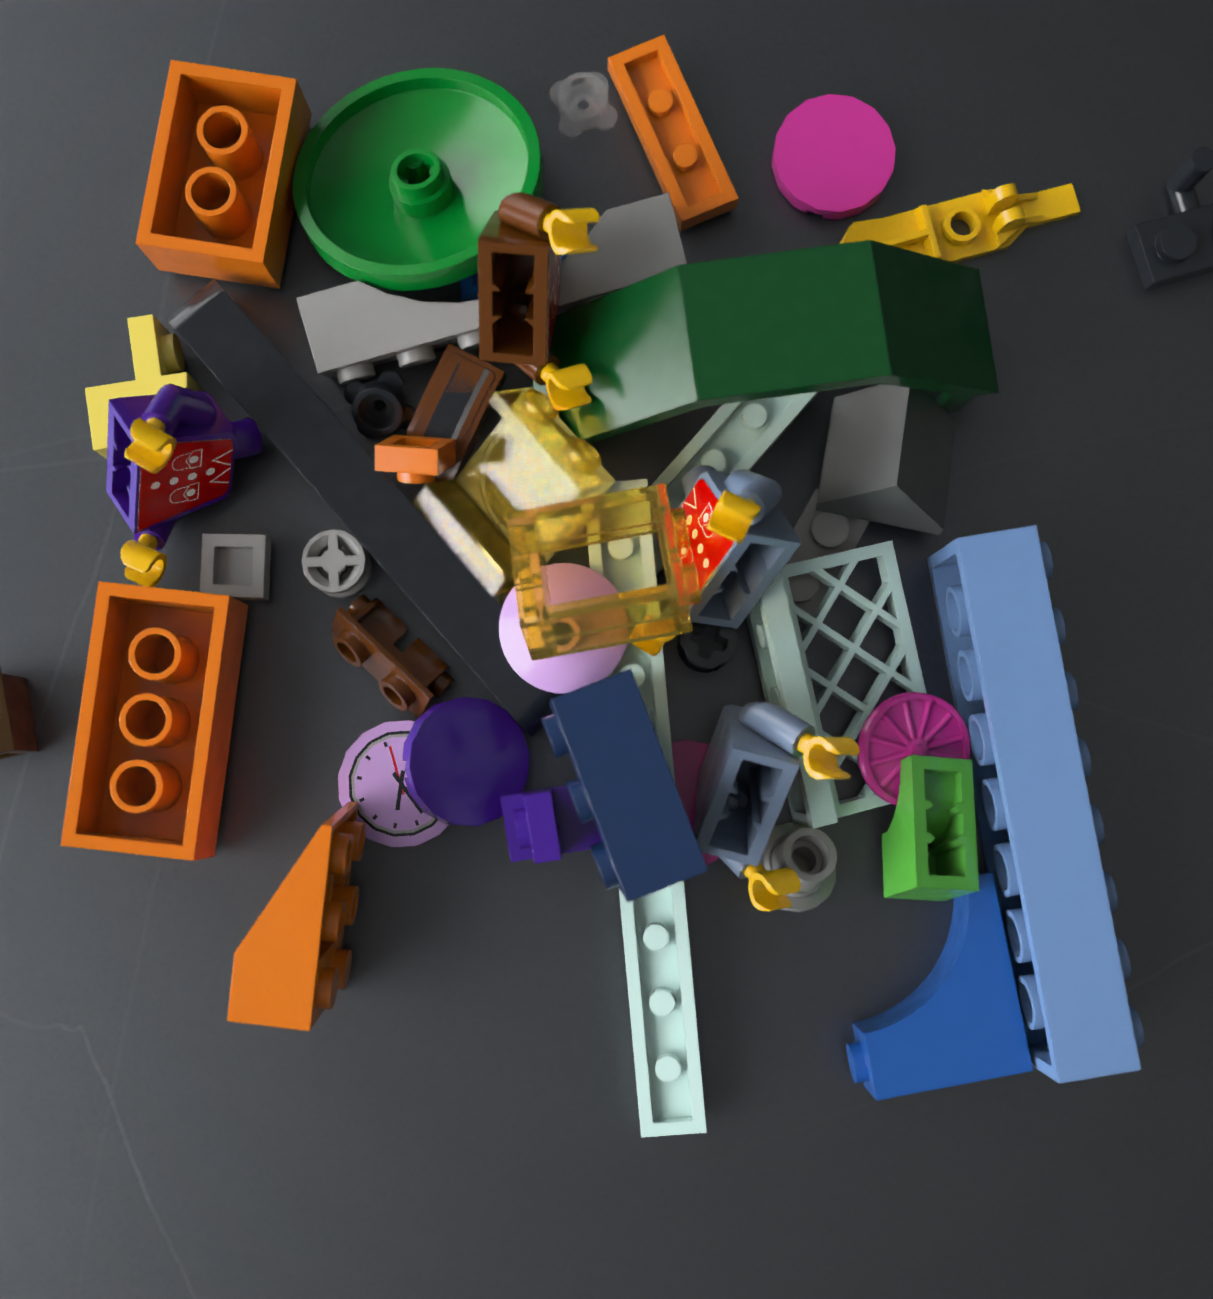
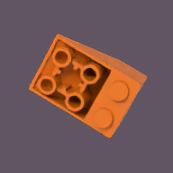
M349 801L321 825L234 952L227 1021L310 1031L325 1009L332 1010L338 989H346L351 970L352 951L342 949L345 925H353L359 899L358 886L349 885L352 861L361 860L366 836L365 822L356 821L358 802Z

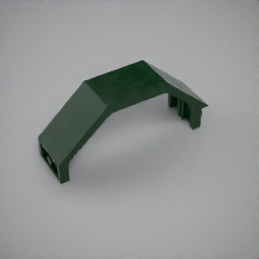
M873 240L676 265L556 317L550 352L560 360V369L581 363L588 367L592 375V383L584 386L587 394L590 395L592 403L558 411L553 408L550 402L546 385H538L533 380V387L584 446L702 407L856 386L886 384L942 392L936 401L948 414L959 412L974 396L999 393L979 269ZM539 430L545 467L549 464L552 466L569 464V450L552 434Z

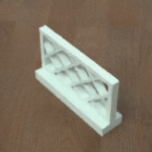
M892 540L785 565L746 616L765 702L781 706L812 725L815 729V737H832L823 731L819 716L831 695L857 711L842 736L849 737L855 741L890 680L906 690V692L926 693ZM876 557L882 584L872 601H869L845 585L858 561ZM842 565L836 577L823 570ZM808 573L829 587L813 616L794 604L788 577ZM839 594L865 611L849 640L822 623ZM885 601L887 603L888 612L882 609ZM875 619L890 627L894 634L896 645L885 664L859 647ZM798 620L807 625L802 634ZM816 632L843 649L827 678L810 669L806 659L805 651ZM853 656L879 673L863 702L836 686ZM899 664L901 665L903 675L896 671ZM812 682L817 686L821 687L816 697L814 694ZM837 754L839 767L845 757L858 764L857 755ZM803 755L799 757L800 766L787 795L793 823L812 827L813 829L837 823L840 817L890 804L878 797L866 782L858 796L839 801L834 779H815L811 777L805 769Z

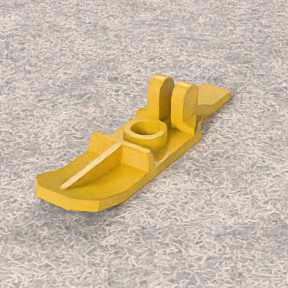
M1009 183L996 189H982L981 192L937 204L921 205L914 210L888 217L853 222L848 227L840 244L873 240L957 263L1006 250L1025 229L1078 215L1081 209L1072 183L1025 194H1018L1015 183ZM951 221H964L969 226L970 234L959 235L955 233L951 227Z

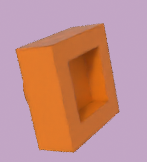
M393 435L375 445V471L397 472V481L402 483L424 484L434 482L435 475L438 476L455 464L456 439Z

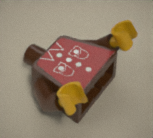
M511 193L502 199L499 210L493 212L478 238L479 360L514 363L538 385H546L550 402L553 408L558 411L592 403L590 395L587 394L584 386L592 383V375L588 367L581 363L560 369L561 362L550 352L560 299L561 255L598 251V246L592 244L589 240L587 225L588 223L599 222V213L595 208L562 209L552 202L529 193Z

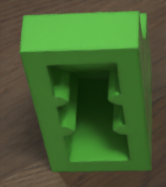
M910 755L900 761V787L896 810L889 829L882 834L884 898L946 901L978 892L979 876L972 760Z

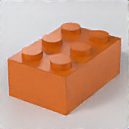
M177 60L170 61L135 242L158 270L280 289L295 209L293 199L294 168L301 147L308 136L312 116L297 79Z

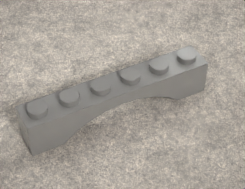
M669 192L611 208L603 213L600 221L596 223L588 235L590 242L598 246V251L569 254L561 262V289L557 315L676 265L687 264ZM358 280L296 298L317 373L328 378L338 377L340 385H347L350 381L357 379L364 381L376 376L374 366L398 360L400 368H409L428 363L436 359L434 349L448 346L449 343H458L459 348L464 351L479 349V299L460 303L422 302L387 294Z

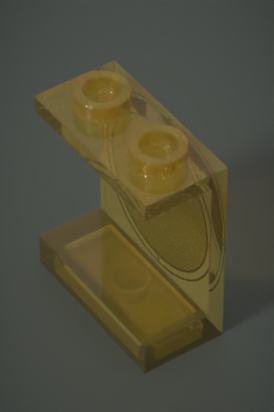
M533 387L496 391L488 401L502 417L494 430L456 479L426 484L413 501L414 505L492 597L511 591L523 577L543 567L615 483L613 477L601 465L602 460L596 449L585 440L576 437L560 419L559 411L553 408L549 397Z

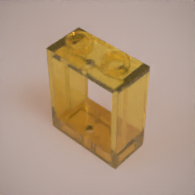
M666 483L506 513L519 624L532 661L693 632L689 605L702 603L695 562L681 565L678 549L691 547L684 507L670 508ZM647 534H658L667 584L552 605L545 553Z

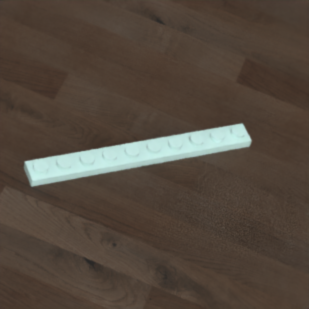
M647 479L616 481L588 515L585 513L590 569L598 572L610 581L621 595L628 613L629 631L637 617L646 607L649 606L655 611L659 607ZM628 641L622 660L608 677L629 669L632 670L675 782L663 647L656 656H651ZM684 881L630 902L626 901L619 889L641 1138L707 1133Z

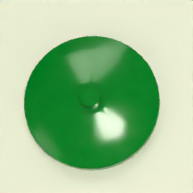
M448 68L413 69L381 77L357 88L333 105L319 119L305 139L297 157L293 175V199L299 220L309 240L319 255L332 268L354 281L358 280L371 287L397 291L425 290L455 283L478 272V238L493 212L499 210L500 202L505 196L511 193L524 192L541 198L544 187V162L537 132L530 116L519 101L503 87L491 80L466 71Z

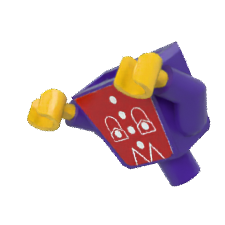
M171 383L162 386L155 395L109 399L106 492L134 533L135 540L127 541L121 548V560L127 566L124 573L127 579L142 586L155 587L162 579L167 567L166 554L158 550H162L165 547L175 524L189 513L224 500L231 493L234 460L257 455L262 450L261 434L252 418L247 417L230 422L210 394L203 391H193Z

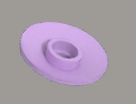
M556 563L540 567L523 577L510 591L503 604L499 620V637L504 655L513 670L522 679L532 686L547 692L566 694L607 678L622 660L628 644L629 618L621 595L604 576L582 565ZM558 615H567L573 623L572 634L565 640H556L550 633V623Z

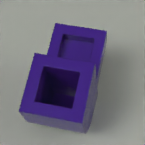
M566 784L500 797L510 862L534 859V864L561 860L562 855L565 853L589 850L590 845L601 841L593 820L584 824L579 820Z

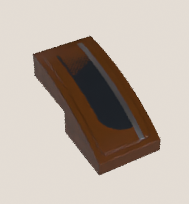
M450 343L425 389L406 435L456 439L455 464L438 476L435 475V481L431 482L452 492L480 439L478 431L507 377L505 371L485 361H480L478 357Z

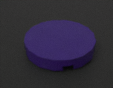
M459 697L435 704L414 722L404 742L402 761H406L405 771L407 774V778L404 779L410 796L422 811L445 824L479 826L498 819L503 815L500 797L522 792L528 779L529 751L523 731L507 710L487 699Z

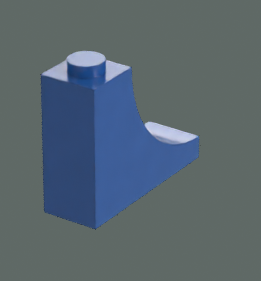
M978 869L979 891L953 898L952 921L946 943L939 959L925 980L908 997L887 1011L852 1023L856 1042L846 1043L847 1058L852 1078L855 1083L864 1082V1087L876 1101L1033 1071L992 872Z

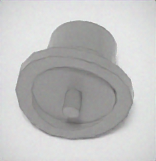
M791 822L774 826L763 851L764 859L761 864L767 871L790 867L797 873L801 883L799 892L786 895L790 899L792 906L782 908L781 910L803 912L815 909L830 897L836 883L837 852L835 845L824 832L816 828L813 829L812 827Z

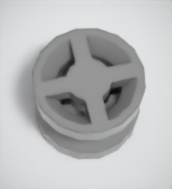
M335 529L322 531L311 538L303 550L301 563L304 575L313 586L330 597L340 599L354 597L362 592L372 579L373 563L370 553L356 537L346 531ZM353 566V568H348L346 573L342 575V580H340V574L345 571L346 567Z

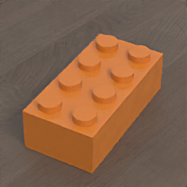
M98 581L60 846L191 861L215 857L249 605L228 595Z

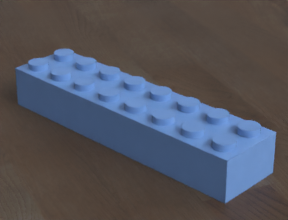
M1036 525L956 538L928 557L927 562L954 708L963 718L970 735V760H972L975 820L984 869L985 871L992 872L1032 1066L1059 1084L1141 1070L1137 1048H1141L1144 1045V1032L1137 1011L1134 1007L1129 1006L1124 979H1129L1131 974L1130 960L1124 943L1115 936L1111 912L1117 909V892L1111 875L1107 871H1103L1098 844H1102L1104 841V825L1098 808L1095 804H1090L1085 777H1089L1091 774V758L1085 741L1081 737L1077 738L1072 711H1076L1078 708V691L1072 674L1064 671L1060 646L1065 642L1066 630L1060 609L1057 606L1052 607L1047 581L1051 580L1053 574L1050 549L1046 542L1039 541Z

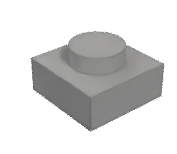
M202 533L200 592L228 595L237 600L269 601L271 538L264 534Z

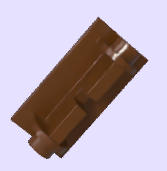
M362 594L348 607L347 611L343 607L336 610L330 632L333 644L338 653L349 664L355 667L362 665L379 681L381 693L394 707L401 711L408 709L418 719L427 711L433 697L440 698L455 682L448 674L450 666L440 659L419 638L401 652L395 644L408 633L409 628L378 598L371 601L365 594Z

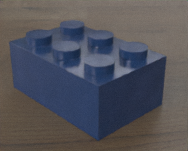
M626 670L550 699L549 705L553 714L542 718V723L555 757L558 758L568 754L577 778L566 782V786L581 823L584 824L591 820L595 823L601 841L589 847L607 891L619 887L626 901L630 902L707 872V866L632 670Z

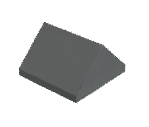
M879 384L835 397L831 408L816 510L941 535L944 530L956 421L926 390Z

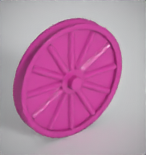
M920 692L901 693L880 703L866 719L858 740L860 753L857 755L858 764L865 782L878 797L896 806L900 787V761L910 755L970 759L971 757L970 735L958 711L947 701L937 696Z

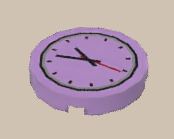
M411 720L384 722L363 732L346 751L338 773L339 801L342 807L349 801L358 802L356 821L365 822V837L389 847L418 846L442 834L450 825L424 813L408 792L404 779L407 778L405 771L406 761H402L404 742L415 722Z

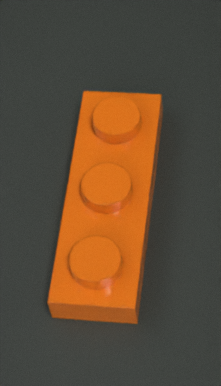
M663 34L608 57V72L663 194L669 192L680 231L737 208L738 195L665 35Z

